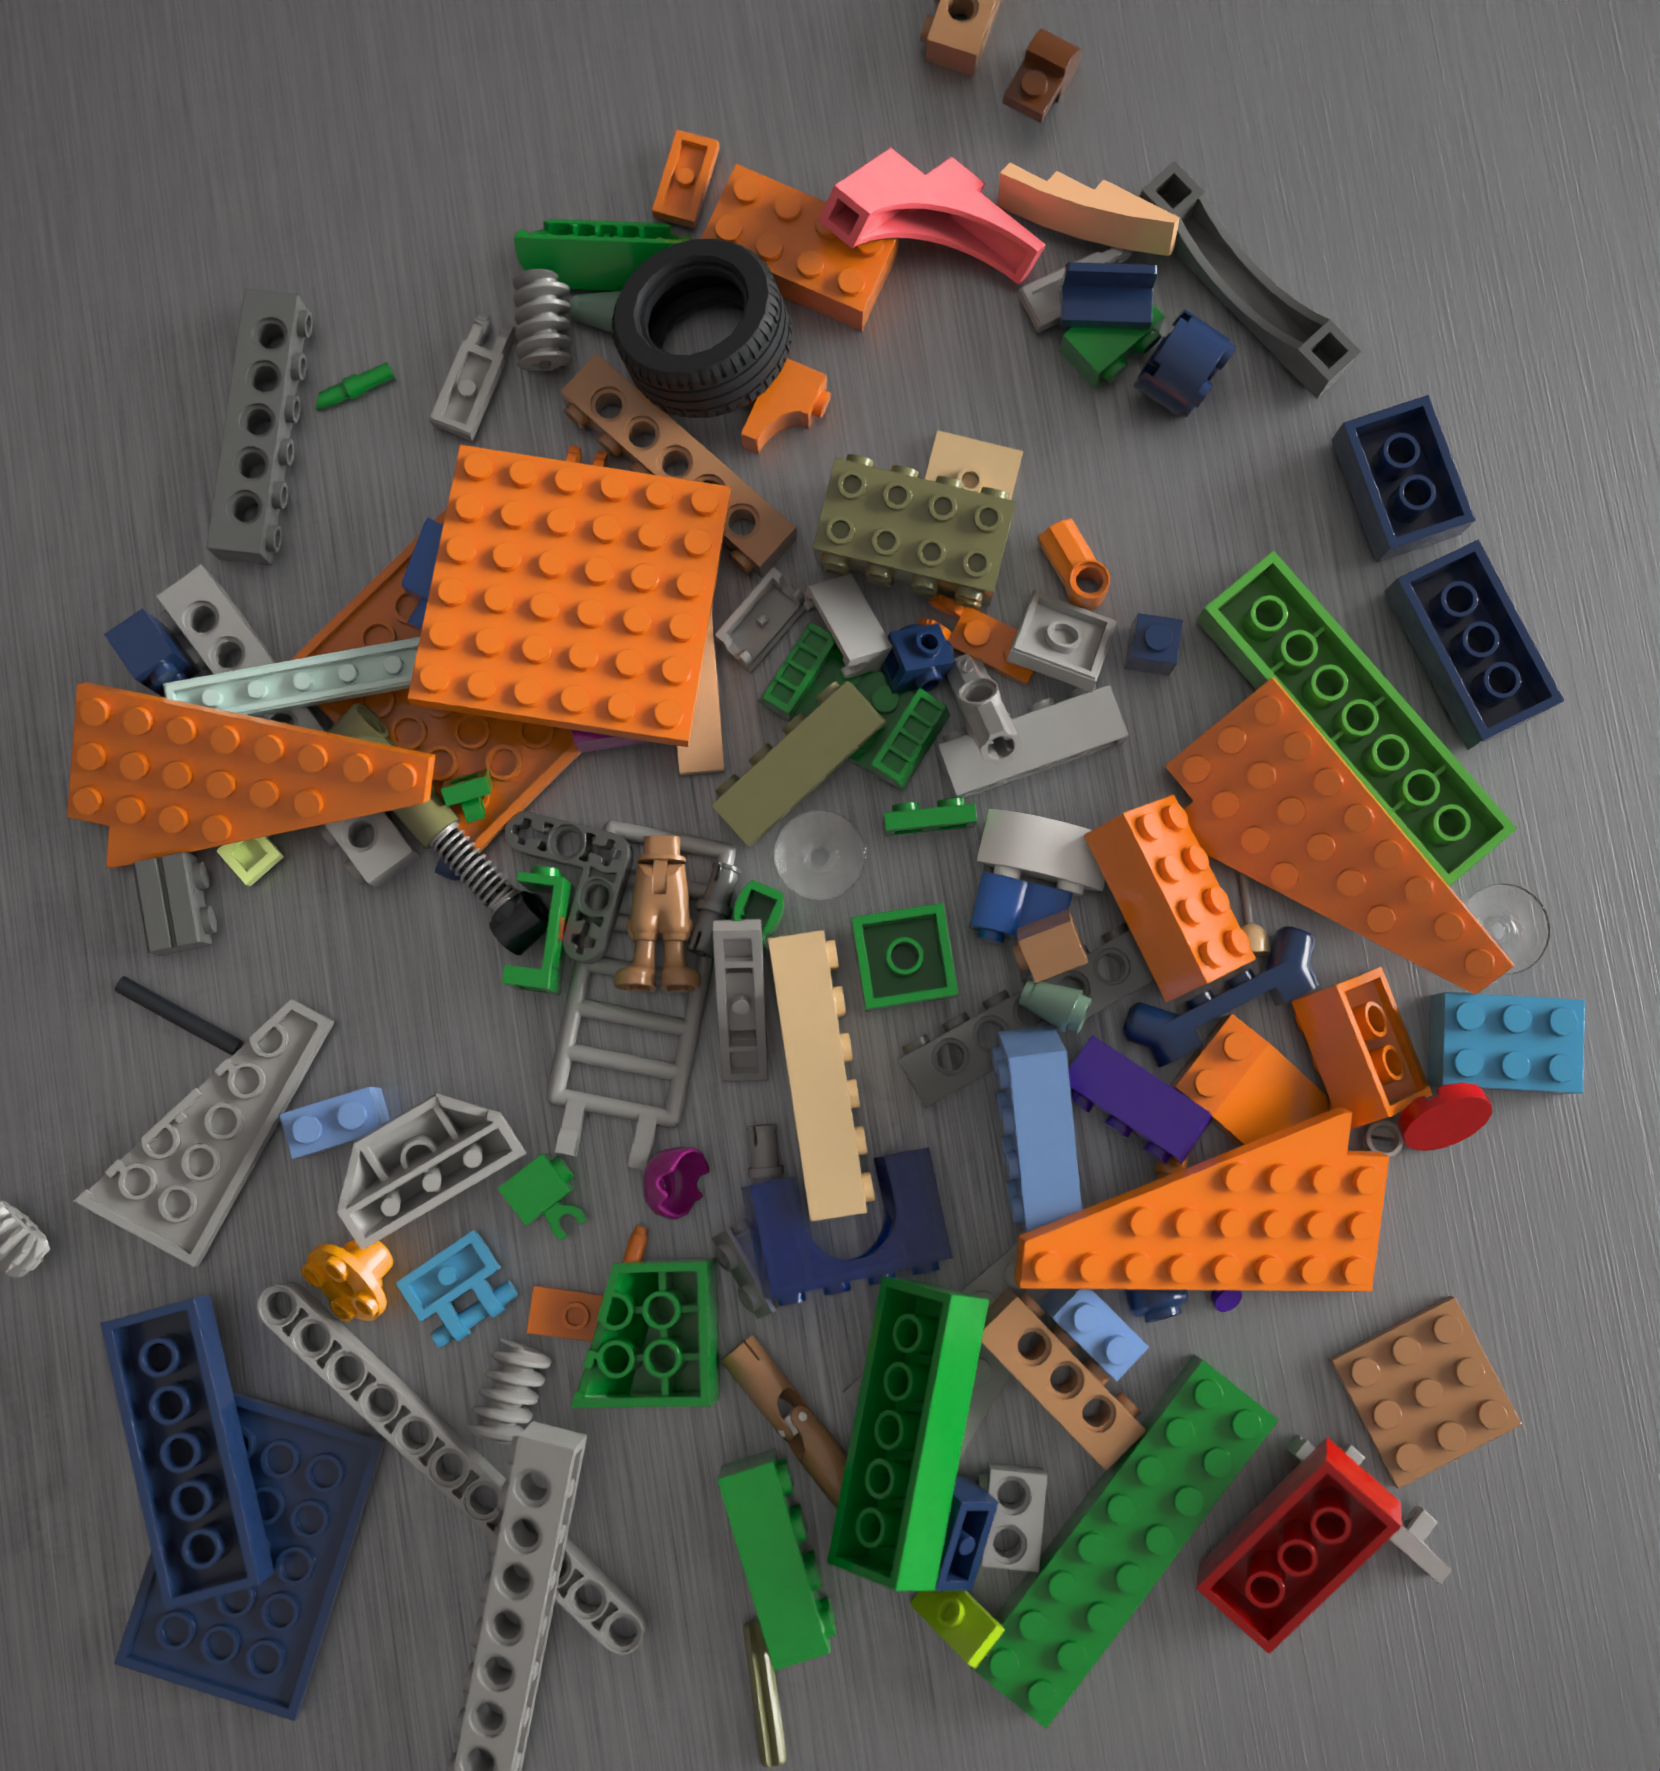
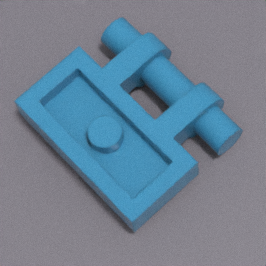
M477 1230L471 1231L395 1283L420 1322L437 1312L444 1324L430 1334L439 1348L444 1347L454 1339L458 1342L471 1334L470 1328L489 1315L495 1318L506 1310L505 1304L519 1296L516 1288L509 1280L496 1289L490 1286L486 1278L501 1269ZM472 1288L479 1300L459 1313L451 1302Z

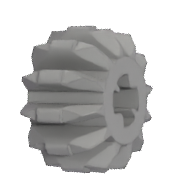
M0 1200V1272L6 1273L12 1278L24 1277L43 1261V1257L50 1250L46 1235L38 1229V1226L27 1215L21 1213L16 1206H11L6 1201Z

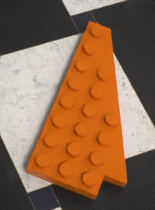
M1274 677L1165 765L1167 770L1193 800L1184 810L1200 847L1204 849L1208 856L1475 995L1514 967V963Z
M83 682L77 684L67 817L109 826L106 867L116 868L130 865L137 861L161 858L162 856L181 852L188 853L424 804L430 800L435 755L101 684Z
M1335 1108L1019 1235L1014 1282L1019 1288L1372 1292L1389 1156L1381 1151H1347L1352 1112L1345 1108Z

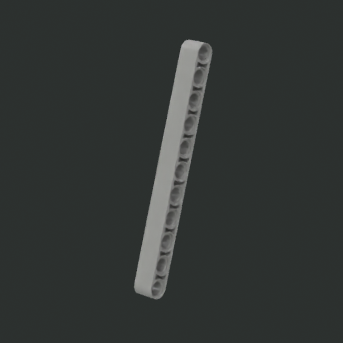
M285 1282L265 1289L259 1296L256 1307L262 1322L487 1536L492 1538L496 1527H501L504 1511L498 1509V1502L497 1506L493 1508H485L480 1505L476 1498V1490L480 1486H489L496 1492L499 1500L501 1489L507 1479L303 1286L295 1282ZM279 1292L286 1293L292 1300L293 1307L288 1317L280 1315L275 1309L274 1302ZM312 1324H318L326 1332L327 1339L322 1349L314 1347L309 1342L308 1330ZM345 1356L355 1358L360 1364L361 1371L357 1380H350L342 1373L341 1364ZM379 1388L387 1389L394 1396L395 1404L391 1412H384L377 1407L375 1393ZM411 1421H420L426 1425L429 1432L427 1443L419 1444L410 1438L408 1428ZM452 1453L462 1460L463 1473L461 1475L452 1476L446 1473L442 1465L444 1454ZM524 1519L530 1524L532 1528V1533L539 1534L538 1528L535 1525V1523H533L531 1520ZM567 1537L564 1551L567 1569L564 1572H560L555 1600L606 1649L618 1655L632 1653L641 1644L647 1630L648 1620L645 1611ZM586 1584L597 1587L601 1592L602 1601L596 1605L585 1604L579 1598L578 1588ZM617 1618H628L636 1625L637 1633L629 1638L620 1637L613 1630L612 1622Z

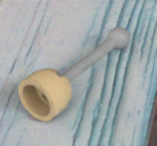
M1239 872L1245 924L1240 928L1248 936L1250 948L1255 958L1267 956L1271 951L1270 940L1267 932L1253 921L1250 880L1248 876Z

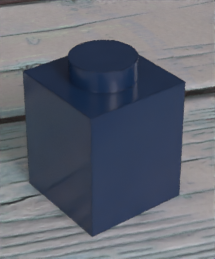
M1138 613L1130 627L1125 669L1169 676L1177 665L1183 620Z

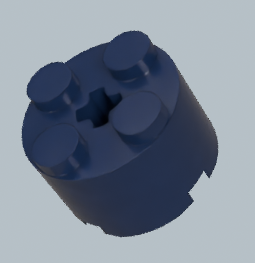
M1184 309L1173 322L1172 326H1174L1172 332L1168 333L1165 337L1163 336L1151 354L1133 387L1175 415L1179 416L1181 414L1187 417L1194 407H1198L1213 385L1208 381L1212 379L1218 369L1222 370L1234 353L1236 346L1229 342V338Z

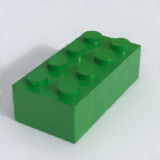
M774 1448L723 1464L717 1482L773 1670L776 1671L829 1654L830 1637L836 1636L834 1626L836 1625V1619L829 1596L820 1598L818 1589L822 1588V1572L815 1550L806 1552L804 1541L808 1540L806 1532L809 1531L801 1504L793 1506L789 1494L794 1493L793 1486L795 1484L787 1458L779 1460Z

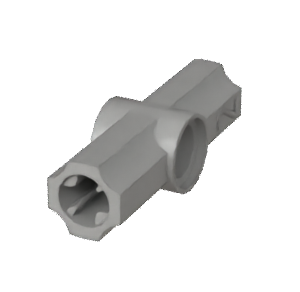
M969 654L954 658V664L947 673L946 680L963 715L967 733L974 738L983 760L993 761L996 765L1012 761L1013 755L1021 748V741L1001 700L998 684L990 678L981 659L972 658Z

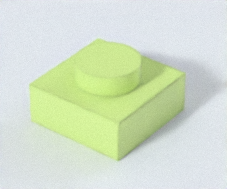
M267 836L222 845L217 850V853L244 884L252 886L285 857Z

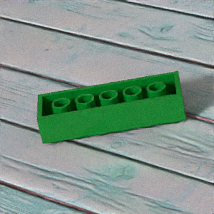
M882 1276L827 1558L828 1564L894 1591L935 1590L989 1299L923 1281Z

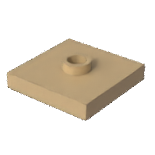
M937 430L925 479L936 482L937 476L950 477L964 483L963 489L980 493L982 487L995 488L1009 494L1008 500H1011L1023 451Z

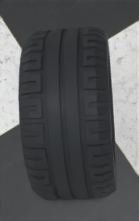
M693 239L673 244L647 259L626 281L614 306L611 324L614 344L636 387L646 398H649L652 404L658 406L662 411L684 418H712L734 412L750 404L764 393L779 375L788 358L792 342L791 319L777 283L767 264L757 254L744 246L718 239ZM712 304H733L744 309L741 321L732 334L714 347L691 355H674L662 350L665 336L673 325L693 310Z

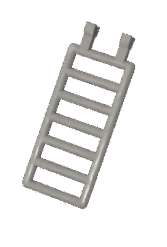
M615 820L606 822L603 827L604 831L615 833L629 842L644 844V836L680 837V852L716 858V862H720L721 866L722 863L734 866L736 848L731 843ZM615 844L611 850L600 848L598 850V855L608 861V866L611 860L616 857L617 849H615ZM631 869L626 887L634 888L637 870ZM687 880L689 899L697 901L703 899L708 884ZM596 887L589 893L587 902L591 910L599 911L605 908L608 894L606 887ZM619 913L614 930L628 933L626 923L631 915ZM584 915L583 921L589 923L590 927L587 936L579 938L578 946L582 948V954L586 948H594L596 940L589 937L592 923L601 927L603 920H595ZM658 935V939L662 940V935ZM690 937L689 941H688L687 943H685L686 945L690 944L691 937ZM707 954L706 957L696 955L694 969L701 974V988L689 992L684 1018L585 999L591 972L614 976L620 968L630 966L632 961L607 956L593 964H582L576 960L574 961L546 1091V1099L550 1104L565 1107L555 1153L577 1157L586 1111L637 1122L627 1167L645 1171L646 1165L652 1156L657 1126L675 1128L681 1122L714 958H709ZM655 966L656 985L661 986V972L663 968ZM581 1017L680 1036L675 1061L671 1063L576 1044ZM571 1062L670 1081L665 1108L566 1089Z

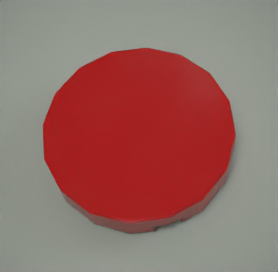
M1455 1083L1436 1089L1438 1096L1429 1100L1426 1099L1425 1095L1416 1098L1403 1110L1397 1122L1405 1144L1414 1150L1429 1151L1451 1146L1475 1134L1488 1122L1493 1113L1492 1104L1483 1089L1475 1084Z

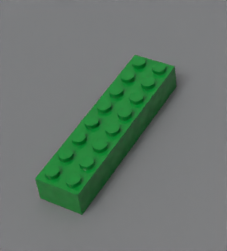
M1193 1355L1141 1423L1146 1432L1107 1471L1105 1470L1040 1556L1039 1572L1029 1571L995 1615L994 1619L1005 1631L976 1668L970 1666V1668L1047 1729L1278 1422V1419L1203 1359Z

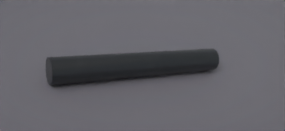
M123 976L115 987V992L231 1056L243 1045L241 1039L126 976Z

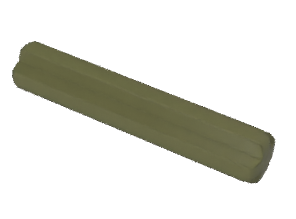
M759 1619L744 1623L743 1636L760 1761L764 1767H773L785 1763L786 1750L775 1671L773 1670Z

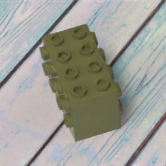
M848 454L846 460L835 458L813 544L816 563L823 566V571L839 576L848 575L849 572L866 576L867 582L885 587H892L893 583L911 587L910 592L930 598H936L938 593L954 598V603L970 608L980 609L981 605L990 607L1016 506V501L1008 500L1009 494L1007 492L990 487H982L980 493L963 489L964 483L962 481L945 476H937L936 482L918 478V471L899 465H892L891 471L873 467V460L854 454Z

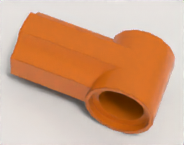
M1072 518L1062 519L1049 526L1047 530L1038 536L1037 541L1066 588L1068 602L1089 611L1095 610L1103 603L1110 585L1109 571L1103 563L1096 560ZM1084 578L1091 579L1097 583L1099 590L1094 593H1085L1079 589L1076 582Z

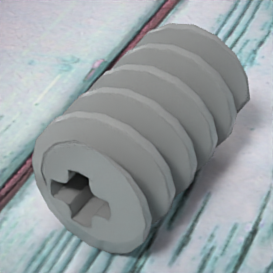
M531 269L523 271L513 278V286L516 290L513 299L517 307L514 318L518 324L515 336L517 341H519L516 347V354L520 359L517 366L528 371H550L573 362L572 354L560 351V349L570 347L572 339L567 335L559 334V332H564L571 328V321L564 317H558L571 310L568 302L559 300V298L566 297L570 293L568 285L557 282L558 274L550 270Z
M499 1338L501 1342L508 1346V1349L503 1352H492L491 1357L502 1365L501 1369L486 1370L484 1374L495 1382L494 1388H480L478 1391L479 1394L489 1401L488 1406H473L472 1411L483 1419L482 1423L467 1424L465 1429L480 1438L498 1444L510 1445L515 1434L519 1435L524 1430L518 1423H528L532 1420V1412L524 1405H533L539 1400L537 1392L530 1387L543 1386L546 1378L536 1369L549 1368L552 1360L537 1348Z

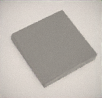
M1033 590L1006 661L1092 692L1117 621Z

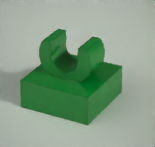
M485 769L444 781L441 787L446 807L461 803L467 823L485 818L487 812L482 796L491 794L493 789L489 770Z

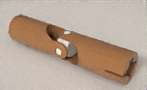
M751 1334L720 1361L779 1436L788 1442L791 1451L837 1509L847 1453L830 1431L815 1418L809 1405L756 1337ZM778 1398L790 1403L794 1407L793 1410L781 1416L777 1404Z

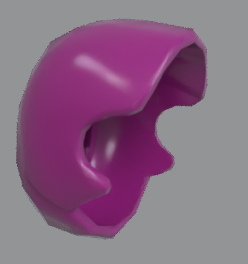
M674 1147L658 1151L648 1161L643 1175V1192L645 1202L656 1215L676 1220L688 1215L695 1201L703 1197V1194L697 1187V1182L701 1176L710 1172L703 1152L693 1147Z

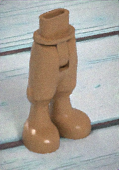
M669 835L644 836L643 855H639L637 858L638 867L633 889L631 916L626 923L629 937L635 942V951L630 966L620 968L615 973L614 987L633 992L651 993L656 991L655 943H657L658 935H662L664 967L661 972V990L667 993L699 990L701 988V974L697 970L689 968L684 950V944L689 941L695 925L692 919H690L689 892L685 869L686 858L680 855V837Z

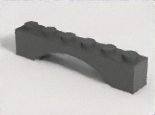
M1175 161L1142 189L1140 198L1179 217L1173 252L1316 399L1349 371L1361 351L1330 319L1315 313L1296 301L1258 268L1229 233L1214 210L1205 191Z

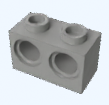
M987 1462L986 1475L978 1474L977 1484L999 1501L982 1556L981 1566L1039 1572L1047 1474L1043 1468ZM1007 1481L1019 1482L1023 1487L1021 1497L1014 1503H1004L997 1496L1000 1486ZM1004 1529H1011L1018 1534L1016 1546L1009 1551H1001L993 1546L995 1535Z

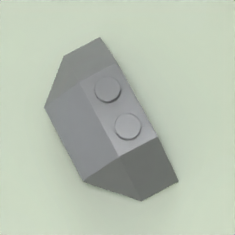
M435 1093L354 1141L337 1214L360 1249L364 1250L526 1153L502 1113Z

